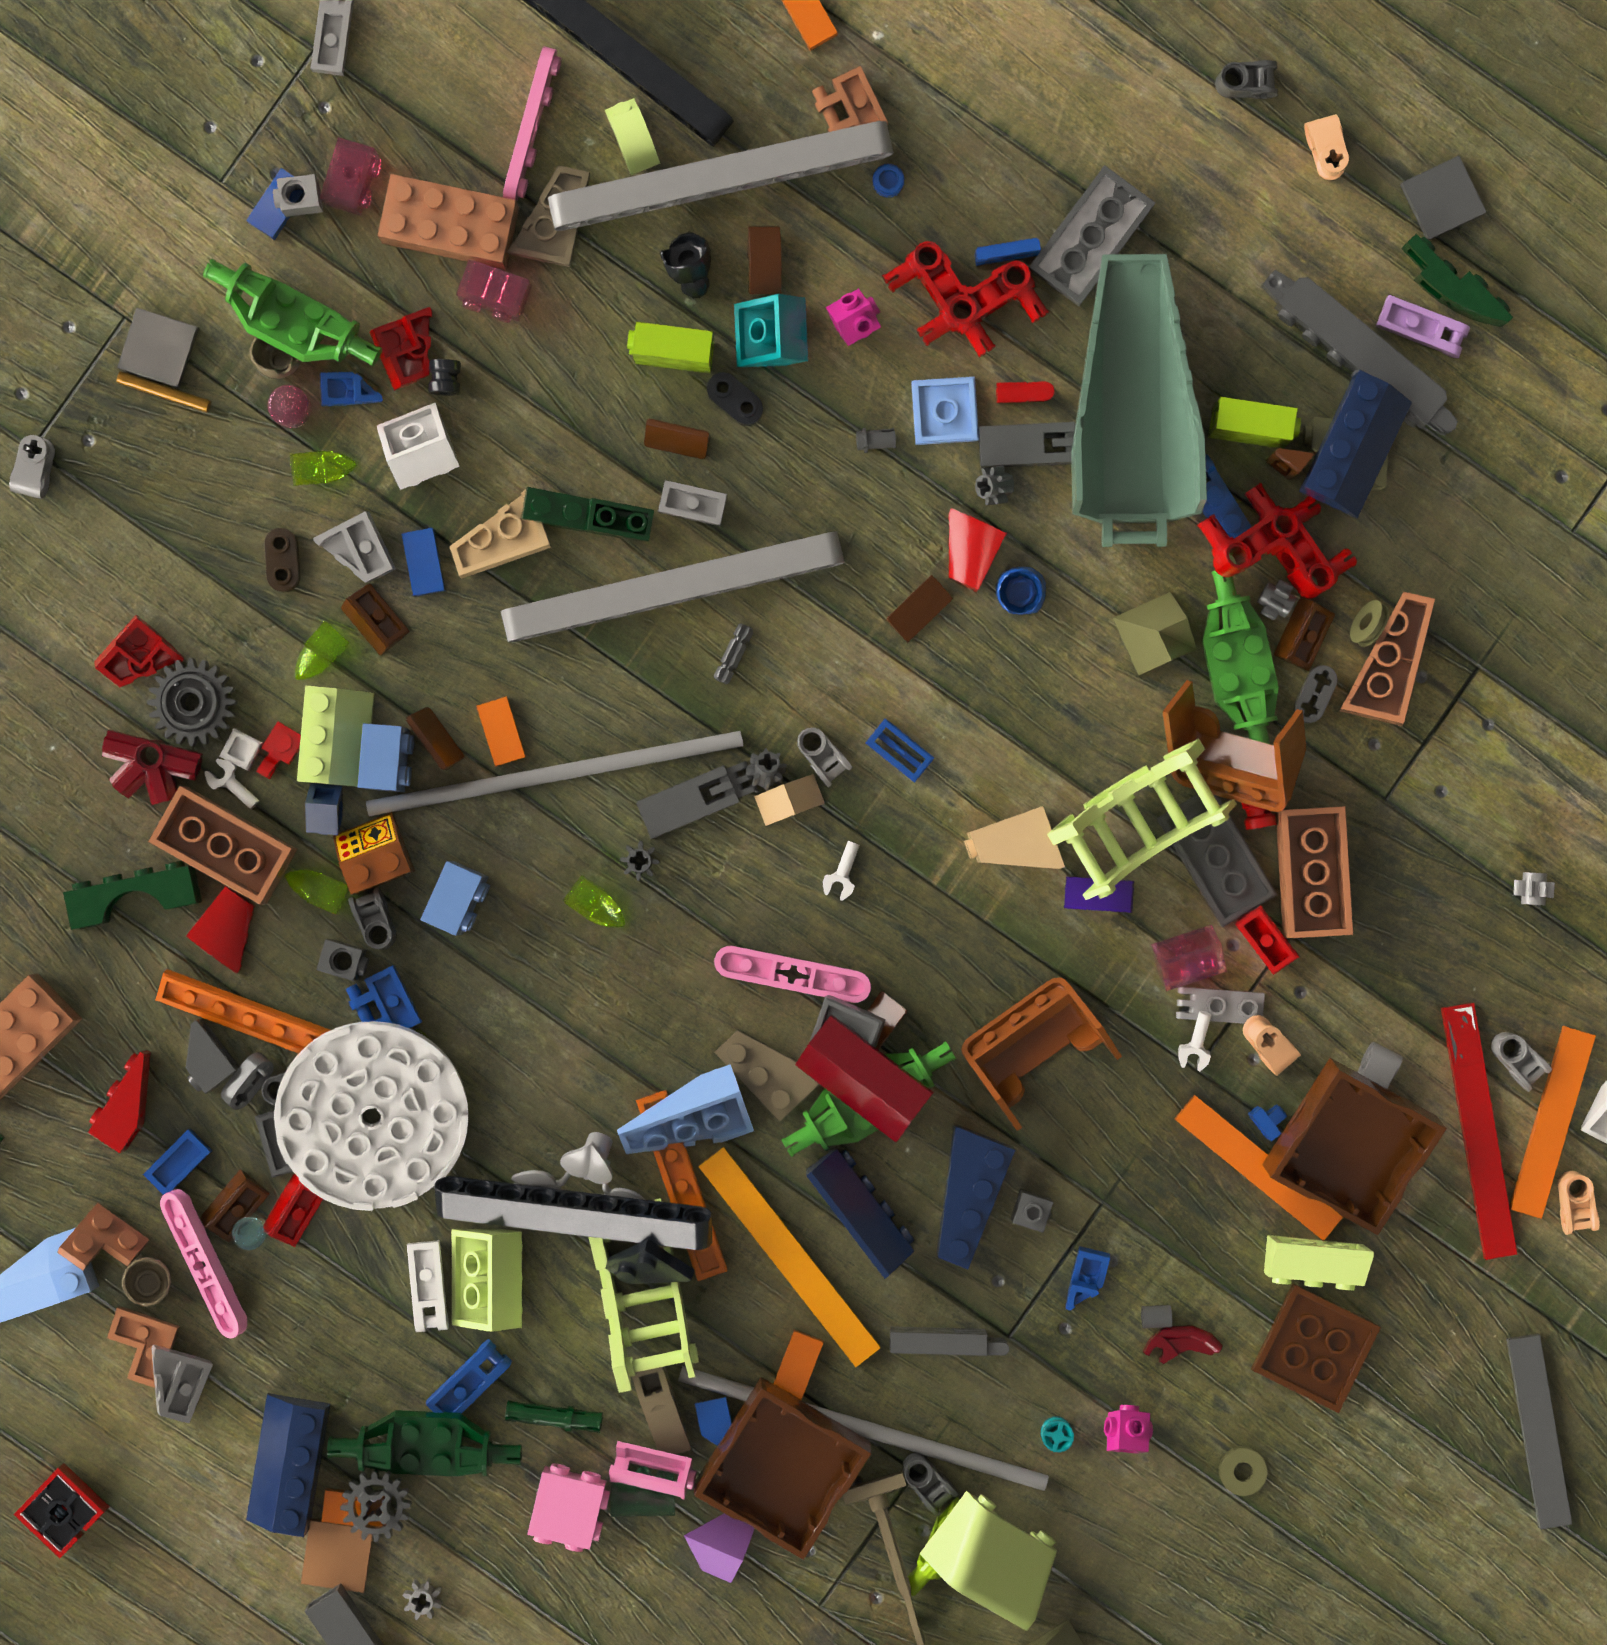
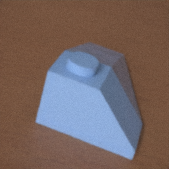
M731 1064L701 1074L617 1129L626 1154L663 1150L668 1144L681 1142L684 1143L685 1147L695 1146L697 1140L712 1139L713 1143L725 1142L754 1131Z
M75 1228L46 1238L0 1274V1323L89 1293L99 1287L91 1263L82 1271L57 1253L59 1247Z

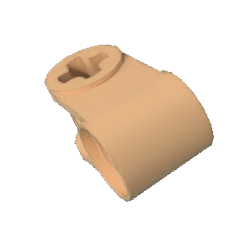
M1335 114L1305 123L1306 140L1312 151L1319 176L1328 181L1340 178L1348 165L1349 154L1344 142L1339 117ZM1328 158H1332L1333 162H1339L1336 168H1334L1332 163L1327 164Z
M1255 1015L1245 1022L1243 1026L1245 1038L1274 1075L1278 1076L1301 1056L1294 1045L1264 1016Z
M1577 1171L1564 1172L1558 1180L1557 1187L1560 1200V1220L1565 1235L1572 1234L1574 1230L1589 1228L1592 1231L1599 1230L1600 1222L1592 1181ZM1575 1180H1581V1190L1577 1194H1570L1571 1183Z

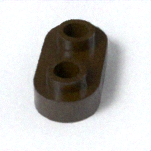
M276 528L268 533L264 543L267 581L273 589L279 592H290L300 582L298 540L291 531L284 528ZM279 538H283L286 544L283 549L279 550L275 547V542ZM280 570H286L288 573L287 579L284 581H279L277 578Z

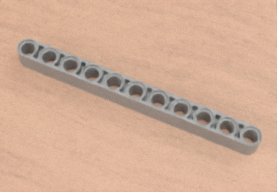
M877 121L569 190L549 196L548 203L554 230L563 231L880 160L893 155L894 152L887 122Z
M829 532L504 609L500 612L507 641L510 643L844 564L845 561L838 532Z

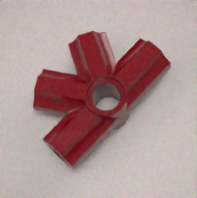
M111 729L107 731L102 745V757L125 762L109 779L112 786L120 794L130 799L145 783L152 805L172 800L178 790L174 775L196 781L203 762L202 753L168 745L160 740H149ZM148 747H153L158 751L159 759L156 763L148 761L146 757Z

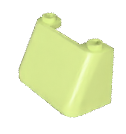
M966 1491L920 1552V1555L956 1591L1028 1631L1036 1620L1057 1550L1053 1546L1056 1541L1042 1530L1038 1534L1034 1531H1031L1030 1534L1001 1518L994 1511L996 1505L986 1496L981 1494L977 1498Z

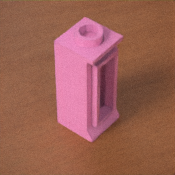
M617 1441L615 1463L610 1466L609 1470L610 1482L623 1483L681 1497V1499H685L687 1489L693 1490L697 1471L692 1470V1458ZM632 1463L679 1475L677 1482L629 1471V1465Z

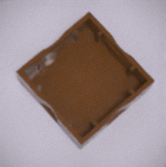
M1329 1058L1262 1165L1270 1178L1309 1199L1327 1204L1346 1219L1379 1235L1401 1201L1409 1181L1423 1167L1447 1128L1433 1113L1336 1060Z
M761 1377L695 1480L694 1496L731 1518L753 1526L765 1538L804 1560L827 1524L833 1507L848 1491L870 1457V1441Z

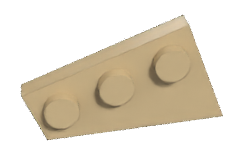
M526 489L521 492V496L509 505H504L498 510L497 514L485 523L476 526L450 546L461 579L551 548L543 523L521 519Z

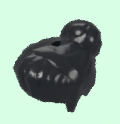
M689 231L675 238L671 242L669 249L661 250L660 256L669 277L678 284H681L682 292L692 299H700L706 295L710 286L707 275L711 265V250L705 238Z

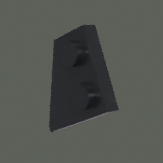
M648 1239L609 1257L605 1269L615 1274L619 1280L629 1284L689 1282L692 1280L694 1273L692 1267Z

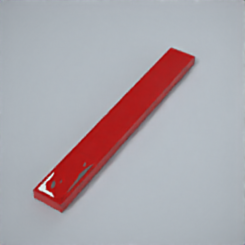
M1471 1002L1442 1007L1441 1013L1483 1258L1488 1260L1518 1255L1475 1005Z

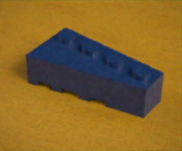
M954 1123L937 1256L942 1260L968 1270L1015 1149L1013 1146Z

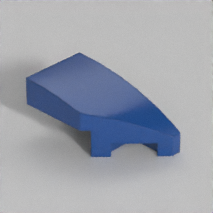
M320 373L321 406L357 405L383 401L382 395L372 389L358 373Z
M1079 1246L1065 1305L1067 1310H1072L1081 1301L1090 1296L1093 1298L1099 1294V1289L1103 1287L1110 1253Z
M727 1397L695 1404L701 1435L717 1446L732 1424Z

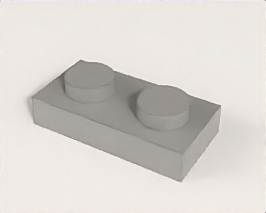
M665 480L658 512L721 526L727 494Z

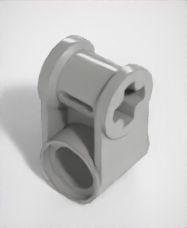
M29 435L21 440L15 466L10 476L9 488L11 492L44 499L49 488L50 473L55 456V448L50 440L37 435ZM33 447L42 448L41 454L32 453Z
M814 727L806 728L798 735L797 746L828 788L832 785L831 781L844 770H851L853 768L840 750L830 742L821 730ZM811 732L816 733L821 741L819 748L815 751H808L803 746L804 736ZM836 761L838 762L834 767H832L828 772H826V769L828 767H830Z
M1500 1032L1493 1038L1491 1043L1493 1054L1508 1069L1515 1081L1527 1092L1533 1089L1532 1084L1544 1073L1549 1074L1552 1071L1550 1065L1522 1037L1509 1032ZM1513 1039L1515 1050L1512 1054L1506 1056L1503 1052V1046L1506 1041Z
M1372 1042L1367 1048L1357 1072L1388 1089L1400 1068L1403 1057L1376 1042Z

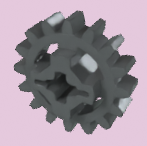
M374 1469L370 1478L365 1472H362L359 1475L360 1483L353 1479L349 1483L353 1491L345 1490L342 1495L345 1499L349 1500L340 1506V1510L348 1511L349 1513L343 1521L344 1523L352 1521L354 1525L350 1532L354 1533L360 1529L362 1531L361 1539L363 1540L369 1534H373L374 1541L378 1542L381 1533H384L386 1538L390 1539L393 1536L392 1528L399 1532L403 1528L399 1519L408 1520L410 1516L408 1512L404 1511V1509L412 1505V1501L404 1500V1496L408 1494L409 1489L403 1488L400 1490L398 1486L402 1479L399 1477L394 1482L391 1481L390 1471H387L383 1477H380L378 1469ZM369 1485L384 1486V1489L373 1490ZM393 1495L397 1501L396 1513L391 1507V1497ZM385 1496L380 1509L378 1508L368 1515L367 1513L372 1502H376ZM356 1497L358 1498L357 1500L361 1503L360 1515H358L356 1511ZM370 1521H380L383 1525L373 1526L368 1523Z

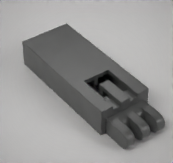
M1075 422L979 426L980 469L994 466H1004L1005 468L1071 464ZM1056 438L1052 439V448L1065 446V452L1044 453V439Z
M747 761L727 769L723 765L637 801V807L650 838H656L739 803V798L758 791L757 785H750L745 789L742 783L753 779L752 775L739 777L737 773L747 768ZM720 782L719 785L709 788L712 796L723 791L725 795L705 803L700 790Z
M890 1326V1353L1004 1356L1009 1352L1008 1343L1004 1338L987 1337L985 1329Z
M341 1583L310 1602L304 1611L327 1645H383Z

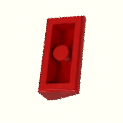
M1261 905L1236 921L1235 925L1273 975L1299 958L1298 953Z
M295 1173L290 1178L263 1225V1229L269 1236L293 1247H296L323 1198L305 1187L298 1180L299 1178Z

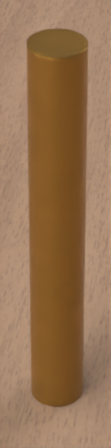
M122 371L117 376L118 384L206 413L210 410V400Z

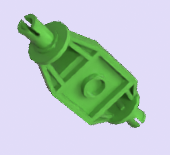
M211 259L204 269L203 277L227 288L225 302L231 304L247 333L302 362L329 359L341 362L350 353L371 366H374L378 361L382 348L358 337L359 322L355 320L350 322L335 310L288 285L252 271L251 265L247 263L242 264L235 272L216 262V260ZM243 291L254 298L251 307L241 298ZM325 335L339 340L337 346L320 344Z
M1212 571L1218 600H1215L1216 603L1207 605L1209 614L1201 641L1215 702L1235 724L1233 725L1234 730L1244 728V731L1248 730L1249 739L1270 744L1266 726H1269V722L1278 720L1277 716L1274 715L1279 686L1265 625L1250 604V596L1240 597V595H1237L1233 576L1230 578L1223 577L1216 571ZM1220 608L1222 609L1223 629L1219 630ZM1235 702H1240L1247 722H1244Z
M946 1041L922 1057L920 1054L917 1055L913 1048L908 1049L909 1052L884 1054L897 1065L914 1060V1062L901 1068L927 1088L935 1086L930 1078L933 1076L932 1072L956 1059L952 1051L940 1057V1055L950 1050ZM824 1088L809 1112L807 1110L803 1112L806 1126L781 1140L785 1148L796 1141L798 1142L787 1150L790 1156L793 1157L815 1142L821 1144L822 1148L827 1151L829 1146L859 1142L879 1129ZM828 1106H830V1109H829V1110H827L824 1114H822V1115H821L818 1119H816L815 1121L813 1120V1119H814L815 1117H817L822 1111H824Z

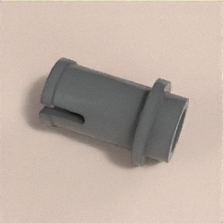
M862 428V431H856L857 450H863L864 453H868L869 449L896 448L894 428L866 431V428Z

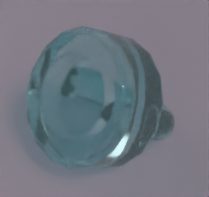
M244 1217L234 1225L232 1237L241 1249L247 1251L254 1250L264 1242L266 1230L257 1218Z

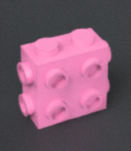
M551 1464V1467L545 1466L542 1471L527 1535L534 1536L533 1540L542 1544H552L555 1541L565 1544V1548L572 1551L583 1552L584 1549L590 1550L592 1541L599 1542L603 1522L597 1520L600 1509H607L611 1492L605 1490L607 1481L602 1480L600 1474L590 1471H583L581 1475L569 1472L570 1468L565 1465Z

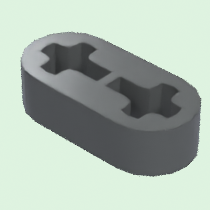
M1317 666L1308 673L1295 701L1294 712L1297 709L1303 710L1304 716L1305 710L1301 708V704L1309 703L1312 696L1316 697L1313 708L1317 712L1316 714H1309L1308 717L1304 716V723H1313L1322 717L1338 681L1337 674L1329 666ZM1325 672L1327 673L1326 679L1330 681V684L1323 685L1319 693H1317L1315 689L1318 681L1314 679V676Z
M260 1052L248 1056L222 1089L221 1098L234 1110L245 1107L272 1074L273 1063Z

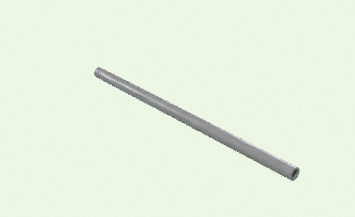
M741 731L368 800L366 801L368 815L374 816L737 748L744 745Z
M682 1366L678 1379L679 1382L742 1401H746L754 1389L752 1386L695 1369V1377L689 1378L685 1366ZM806 1403L862 1437L1042 1491L1046 1489L1048 1475Z

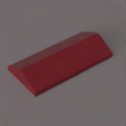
M830 1015L812 1038L795 1066L896 1143L934 1093L833 1015Z

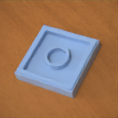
M975 376L911 381L915 445L979 441Z

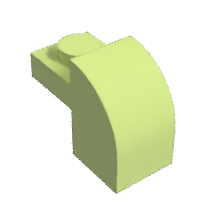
M635 99L620 102L613 107L605 109L630 174L633 175L660 164L650 133Z

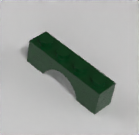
M183 861L165 864L166 870L154 873L153 867L134 871L135 877L123 879L122 874L103 877L104 884L92 886L91 881L71 884L72 890L63 892L70 928L75 930L109 923L115 904L123 896L134 891H142L152 895L165 910L202 903L196 870L190 865L185 866Z

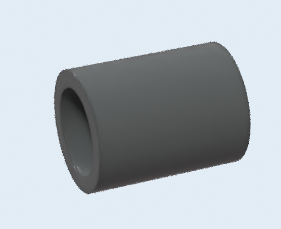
M1171 1305L1141 1306L1142 1328L1172 1327Z

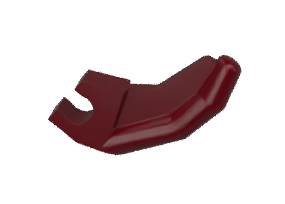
M1193 1325L1162 1328L1148 1340L1143 1353L1150 1356L1152 1350L1155 1347H1159L1162 1349V1355L1158 1360L1165 1364L1179 1353L1187 1350L1207 1355L1218 1354L1221 1352L1223 1345L1211 1332Z

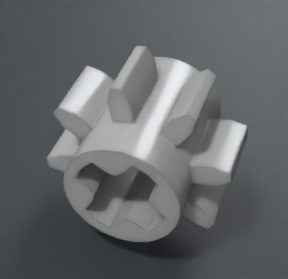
M1523 872L1522 880H1514L1513 895L1521 896V904L1545 906L1546 897L1554 898L1555 883L1547 882V874Z
M430 1578L423 1584H419L415 1579L412 1583L414 1591L405 1590L403 1597L409 1599V1603L405 1606L404 1611L412 1610L415 1613V1620H418L420 1615L424 1614L431 1619L434 1615L432 1607L441 1608L443 1604L441 1600L436 1599L442 1588L438 1587L435 1589L430 1585ZM421 1593L427 1595L425 1605L419 1603Z

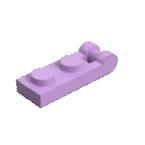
M1391 295L1387 296L1375 326L1438 350L1453 358L1460 357L1462 351L1461 342L1463 337L1466 338L1470 331V327L1464 323ZM1444 329L1451 333L1449 341L1441 339Z

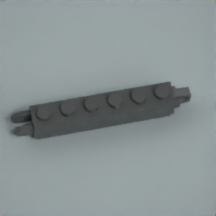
M1274 270L1261 287L1277 303L1274 309L1279 312L1277 314L1279 319L1290 327L1295 325L1303 332L1302 337L1314 347H1317V345L1328 352L1326 356L1333 364L1338 367L1343 365L1352 372L1351 377L1359 370H1362L1391 384L1412 401L1404 419L1407 425L1413 428L1417 426L1420 429L1427 425L1434 432L1437 431V434H1440V436H1445L1456 429L1457 418L1443 406L1447 401L1446 390L1309 277L1299 278L1295 282L1277 270Z

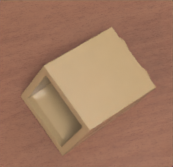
M1043 806L968 832L969 839L964 841L969 858L973 859L976 857L977 863L1048 869L1065 867L1057 844L1053 845L1047 835L1052 829Z

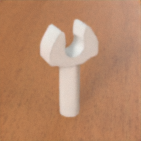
M216 759L217 764L225 770V775L223 778L218 779L210 771H205L208 785L215 790H218L220 787L229 789L249 809H253L259 800L235 779L237 766L230 761Z
M850 841L847 842L837 871L831 875L824 876L823 889L825 895L829 894L831 885L836 881L841 882L844 887L840 896L841 901L852 894L855 886L850 882L849 873L860 845Z
M1199 1011L1191 1042L1179 1045L1178 1057L1182 1068L1186 1066L1187 1058L1190 1054H1197L1199 1056L1197 1060V1070L1199 1072L1209 1064L1211 1058L1210 1051L1206 1050L1203 1046L1211 1019V1014L1208 1012Z

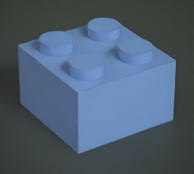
M363 723L357 788L405 792V786H410L412 775L411 767H407L408 754H413L414 735L409 734L410 729L402 726Z
M446 861L420 920L455 936L463 935L467 931L470 932L477 917L473 910L477 902L484 901L490 885L486 883L488 876L455 861Z

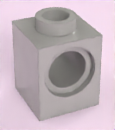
M315 174L277 179L278 189H273L274 204L276 209H281L285 217L323 212L320 182ZM294 190H303L305 195L300 202H290L289 197Z

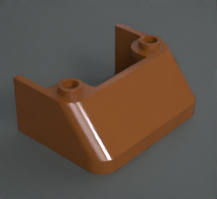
M1186 680L1163 710L1168 753L1200 739L1205 750L1197 758L1198 763L1196 766L1213 795L1230 800L1234 799L1235 801L1273 812L1284 810L1291 800L1306 752L1303 710L1297 709L1284 728L1273 741L1274 745L1220 731V723L1215 713L1210 709L1195 706L1193 682ZM1178 769L1171 772L1173 778L1179 784L1195 789L1185 771L1181 772Z
M1053 978L968 1037L961 1049L965 1059L1017 1131L1022 1126L1009 1108L1018 1103L1024 1095L1025 1088L1019 1079L1070 1042L1079 1051L1092 1050L1103 1042L1116 1060L1122 1057L1104 1027L1064 978Z

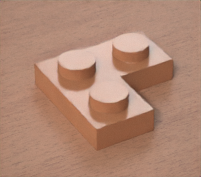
M97 1203L62 1243L57 1253L82 1271L85 1270L102 1249L128 1266L145 1248L149 1239Z
M119 1306L116 1309L107 1338L137 1348L127 1379L155 1388L151 1348L154 1344L173 1349L180 1326Z

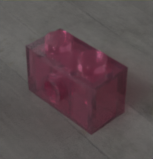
M338 137L320 195L324 205L361 216L363 207L368 208L372 198V190L369 189L372 178L378 177L382 161L378 159L379 154L375 148Z
M469 259L456 295L463 302L462 306L478 313H480L482 308L493 312V318L510 323L511 319L520 321L532 285L528 279Z
M1212 924L1151 944L1156 969L1166 991L1227 972L1222 945Z

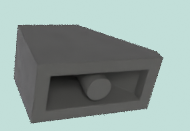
M201 1018L191 1023L186 1070L190 1074L187 1078L191 1085L198 1092L202 1090L206 1094L212 1092L231 1077L240 1066L204 1019Z

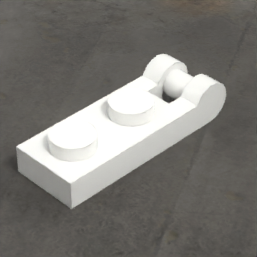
M440 1240L408 1243L407 1253L416 1333L426 1332V1328L436 1327L438 1330H448L449 1321L446 1308ZM435 1306L436 1315L425 1316L424 1307Z

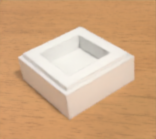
M233 728L219 757L250 771L264 743Z

